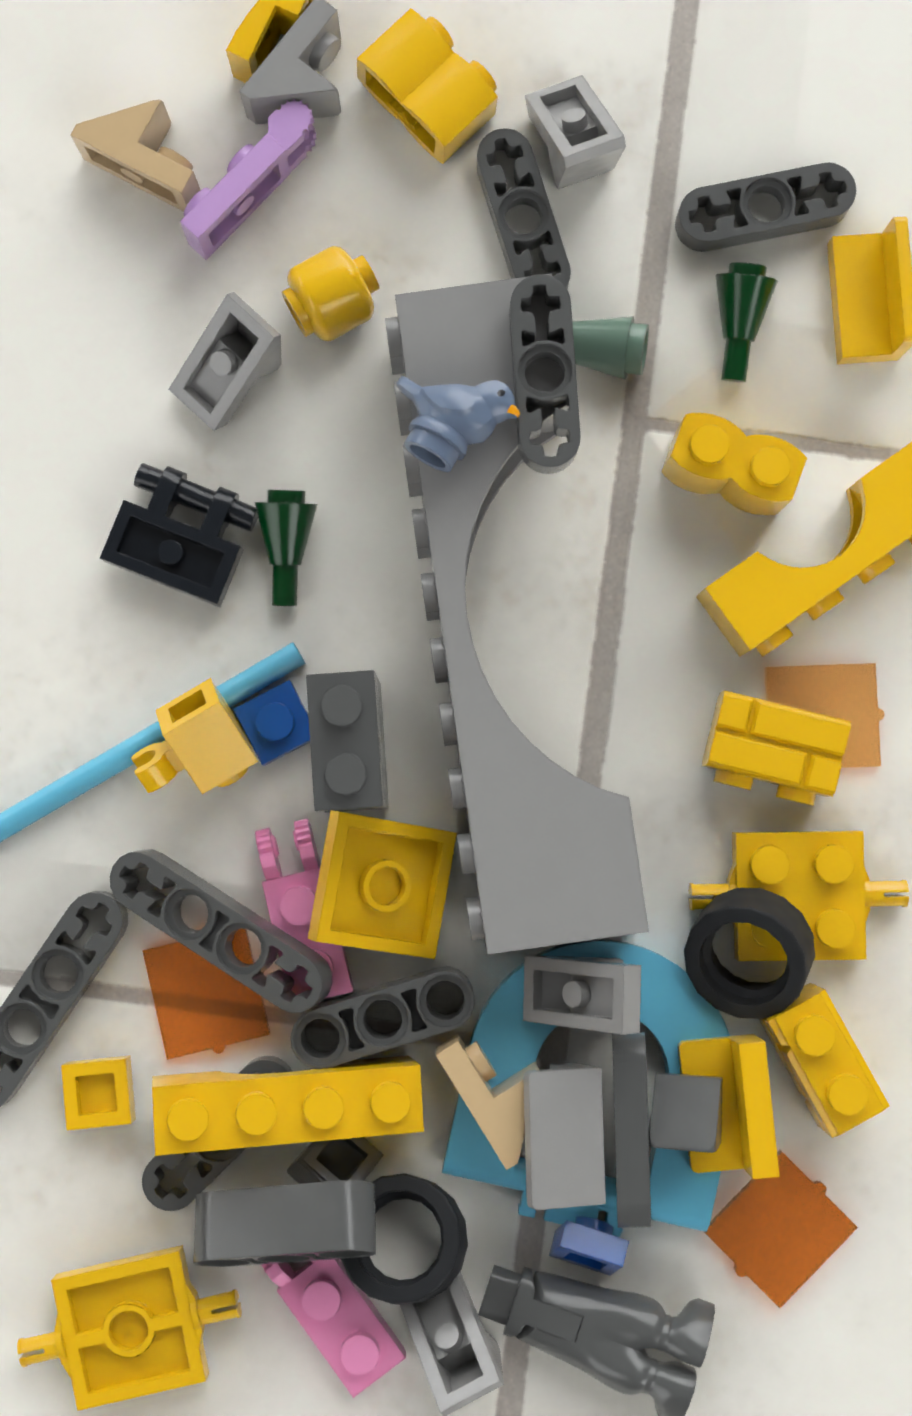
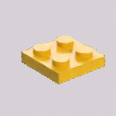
M330 810L307 939L327 944L435 959L457 833Z

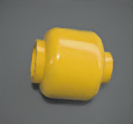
M332 246L292 267L287 275L289 288L281 293L292 317L304 336L307 337L314 333L321 340L332 341L372 318L374 302L371 293L379 290L380 287L373 270L363 255L352 260L344 249Z

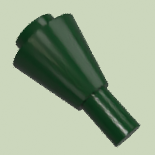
M743 262L730 263L728 273L715 275L723 339L726 340L721 380L746 382L751 342L755 341L778 280L766 277L767 267L764 265Z
M267 490V502H255L269 564L273 565V606H297L298 565L302 563L318 505L305 504V491Z

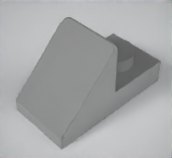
M313 0L240 89L239 92L246 117L255 124L268 123V117L276 109L280 110L281 104L284 105L287 103V100L291 102L293 99L295 101L302 100L303 104H308V108L312 109L314 118L331 117L341 113L337 88L315 71L317 69L319 72L327 69L336 58L341 47L338 12L325 0Z
M583 75L525 95L528 116L548 147L554 183L557 189L604 174L615 168L626 148L624 134Z
M229 293L222 301L168 390L215 431L228 424L256 379L279 369L282 364L281 335L236 293Z
M525 956L523 1021L620 1035L640 1033L641 965L626 964L620 958Z
M461 1271L447 1290L430 1300L400 1305L437 1406L443 1416H447L504 1385L500 1348L497 1341L483 1328Z

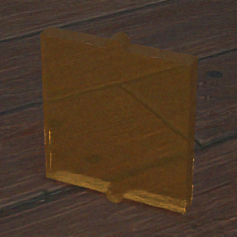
M876 663L765 667L766 701L851 721V729L845 754L842 758L841 768L881 766L879 721L884 718L885 713L882 709L878 708Z
M239 929L232 941L234 954L241 962L254 964L247 929ZM174 942L142 950L167 1060L209 1049L220 1054L226 1049V1045L271 1034L263 997L183 944Z
M779 1150L777 1157L780 1177L751 1179L710 1221L709 1228L704 1233L735 1263L734 1271L739 1277L747 1275L781 1308L858 1227L825 1195L827 1189L821 1181L816 1180L812 1182Z

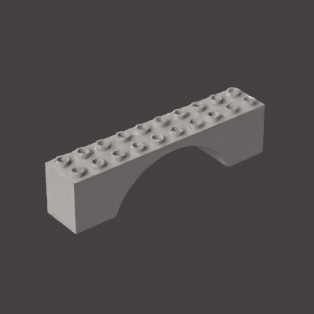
M527 277L396 294L397 317L385 318L392 375L405 373L406 378L421 387L446 384L474 387L486 381L498 380L507 384L515 397L509 309L515 287ZM544 295L532 296L530 307L522 309V312L528 311L534 314L536 327L534 342L547 340L546 326L549 312L557 310V306L551 307L546 305ZM560 337L551 340L562 344V339ZM522 340V345L527 346L534 342ZM550 358L535 359L525 370V377L529 385L541 392L555 390L564 380L561 366ZM396 381L394 382L400 432L401 436L410 434L408 426L418 417V413L413 402L397 388ZM563 402L551 408H536L526 405L528 413L541 409L542 412L540 436L530 439L532 445L542 446L556 437L553 426L554 409L567 410L566 403ZM507 419L497 424L492 435L484 442L467 445L466 456L462 460H457L450 472H443L426 465L414 457L403 445L409 497L422 496L423 508L412 510L418 559L430 557L433 572L421 574L427 621L439 620L442 636L430 639L435 682H448L451 700L449 703L439 704L444 746L457 745L460 768L448 769L453 809L466 808L469 833L457 835L461 868L463 874L475 873L478 897L466 898L472 941L484 939L487 954L489 955L649 932L629 797L600 789L574 776L550 760L534 746L511 721L496 699L481 669L473 646L467 618L465 593L468 563L478 529L490 504L507 479L524 462L518 448L516 419Z

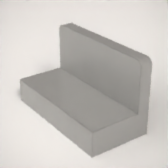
M577 1063L550 1064V1069L526 1071L523 1076L526 1197L528 1207L535 1210L606 1204L602 1068Z

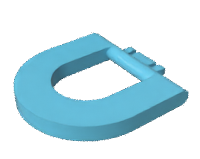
M595 939L558 945L535 955L620 958L626 964L641 965L640 1022L651 1031L660 1046L665 1064V1073L680 1074L678 1043L680 1041L730 1036L719 1010L715 1009L697 993L687 973L675 963L649 949L622 941ZM524 963L514 969L490 995L479 1014L469 1045L477 1041L497 1073L495 1077L488 1081L492 1088L531 1063L536 1062L542 1044L551 1031L557 1027L555 1025L523 1021ZM458 1093L442 1173L520 1190L522 1195L520 1203H518V1214L535 1218L536 1210L527 1205L526 1159L519 1157L518 1164L506 1170ZM651 1147L649 1156L651 1220L707 1232L721 1171L695 1173L689 1165L688 1151ZM605 1176L606 1204L544 1210V1221L563 1224L568 1220L575 1223L577 1216L597 1219L599 1211H605L604 1222L614 1227L612 1235L620 1237L623 1229L618 1228L616 1178Z

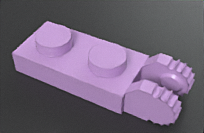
M293 99L291 102L287 100L286 104H281V109H276L268 117V133L255 146L248 144L241 148L230 161L227 174L211 190L209 188L200 190L187 204L184 210V218L180 223L188 244L205 260L307 157V152H312L311 148L315 146V140L317 139L315 128L312 125L314 117L312 109L308 108V104H303L302 100L295 101Z

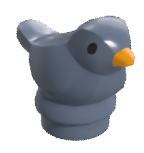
M401 376L396 383L400 392L413 402L418 413V417L408 426L410 434L404 442L405 448L421 462L443 472H450L457 460L464 459L467 453V445L484 442L492 435L497 424L507 419H516L520 416L519 409L515 406V397L512 390L507 384L498 380L486 381L474 387L460 384L421 387L410 379Z

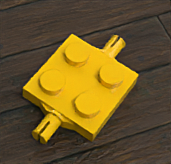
M864 831L732 832V866L726 883H689L688 894L692 896L714 895L712 898H688L690 910L704 909L717 895L735 888H762L784 897L803 914L813 932L814 960H867L866 921L870 913V907H907L909 903V896L883 895L887 892H909L906 880L870 881L864 867ZM732 923L734 927V959L737 961H787V955L780 942L768 931L750 923Z
M183 1245L57 1273L51 1280L57 1308L54 1332L28 1338H19L17 1352L18 1355L22 1354L19 1358L22 1367L59 1358L71 1378L77 1411L206 1382L209 1376V1368L203 1344L205 1325L232 1318H241V1302H238L239 1294L237 1289L199 1298L198 1292L190 1282Z

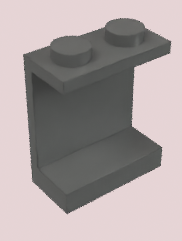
M375 671L306 675L314 811L329 813L330 810L343 812L389 808L381 683Z

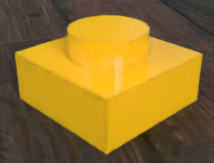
M130 1055L69 1061L61 1065L67 1131L132 1124L136 1120Z

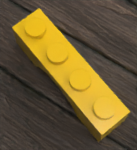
M912 442L862 476L846 490L851 515L850 528L842 549L832 561L814 567H790L777 563L757 551L704 588L696 596L739 657L754 648L757 649L762 657L767 655L793 636L787 624L804 612H807L813 621L845 599L838 590L839 587L856 575L863 584L868 583L896 563L889 553L891 550L907 539L912 544Z
M409 1055L357 1059L329 1068L283 1073L237 1074L210 1071L152 1076L155 1156L424 1132L420 1064Z

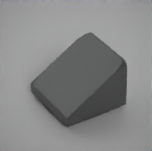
M657 1072L649 1132V1146L673 1150L716 1152L721 1144L723 1077Z
M365 1137L310 1142L289 1166L287 1173L299 1184L340 1180L364 1181L384 1154Z

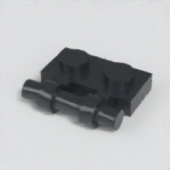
M142 463L137 470L134 486L153 493L148 508L146 509L123 500L100 559L108 564L221 608L244 551L240 545L222 539L223 534L229 524L251 532L258 519L256 507L239 501V494L231 490L219 487L217 491L188 481L187 473L167 466L163 471ZM178 503L206 514L200 530L170 518L174 507Z

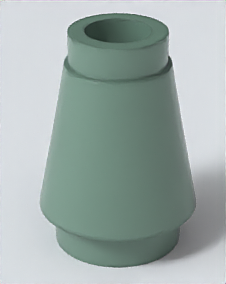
M634 316L572 322L576 365L625 380L628 374H643L648 348V324L634 323Z

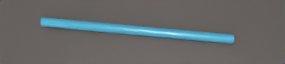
M292 642L218 685L217 689L231 708L306 663L296 645ZM159 722L153 723L1 812L0 842L132 766L134 763L131 757L136 752L148 745L165 741Z

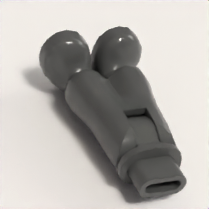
M494 1265L478 1315L505 1325L503 1335L514 1336L532 1347L563 1360L622 1394H649L654 1399L658 1416H685L694 1394L697 1379L696 1370L690 1365L700 1368L703 1364L713 1327L715 1304L700 1298L693 1299L687 1303L678 1316L671 1317L665 1313L659 1302L642 1294L603 1288L541 1271H535L533 1276L532 1269L525 1266L522 1274ZM652 1348L665 1351L687 1364L677 1361H657V1359L650 1358L645 1349Z

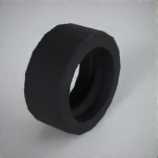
M735 888L717 895L701 911L692 926L684 948L686 973L697 993L715 1009L737 1018L764 1019L783 1012L800 996L815 958L813 932L803 914L784 897L762 888ZM731 922L750 923L765 929L780 942L787 955V966L784 973L777 980L768 983L749 982L733 975L720 963L713 950L712 943L716 932L723 925Z
M406 1173L381 1176L372 1182L375 1184V1214L381 1207L393 1200L411 1199L422 1203L433 1212L440 1226L441 1245L437 1259L426 1272L416 1278L405 1280L385 1276L374 1266L370 1256L341 1259L350 1280L371 1298L396 1305L426 1302L447 1290L462 1270L468 1248L466 1220L455 1199L436 1183Z

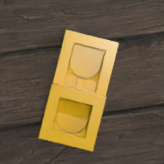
M258 0L236 30L226 49L233 77L246 83L275 48L281 34L285 35L313 0Z

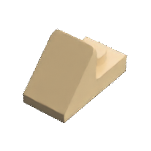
M152 100L78 123L70 134L84 160L183 212L193 196L201 190L194 171H192L193 165L174 150L160 147L171 126V120L162 100Z
M457 1033L436 1047V1057L505 1169L508 1170L518 1164L525 1136L523 1076L526 1071L539 1070L537 1062L531 1063L492 1088L488 1081L495 1077L497 1073L477 1041L466 1047Z

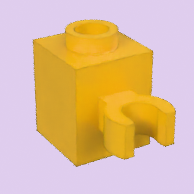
M211 678L156 709V715L165 741L148 745L131 757L137 767L134 770L135 775L148 793L162 788L178 772L185 769L203 795L216 786L225 787L235 783L245 775L250 766L258 762L244 729Z

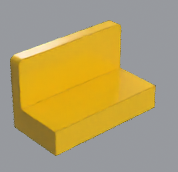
M906 216L893 217L882 233L832 236L827 243L837 365L898 361L912 347V264L908 219Z
M755 1034L680 1041L678 1043L680 1074L723 1077L721 1144L717 1151L713 1153L688 1151L690 1168L695 1173L744 1169L752 1179L780 1177L766 1042Z

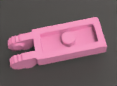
M309 820L295 821V830L293 831L295 845L300 852L305 871L288 876H282L278 858V844L275 836L271 833V829L266 828L256 831V844L266 881L262 882L271 923L320 954L327 961L332 971V986L326 998L353 992L354 986L345 947L307 939L321 866ZM280 950L278 952L279 958L283 955ZM304 967L293 972L282 969L283 972L294 979L292 991L296 995L306 990H312V987L305 982L308 971Z
M341 1259L309 1261L296 1272L293 1271L288 1263L261 1265L269 1278L278 1285L277 1292L353 1398L406 1358L404 1346L368 1296L350 1280Z

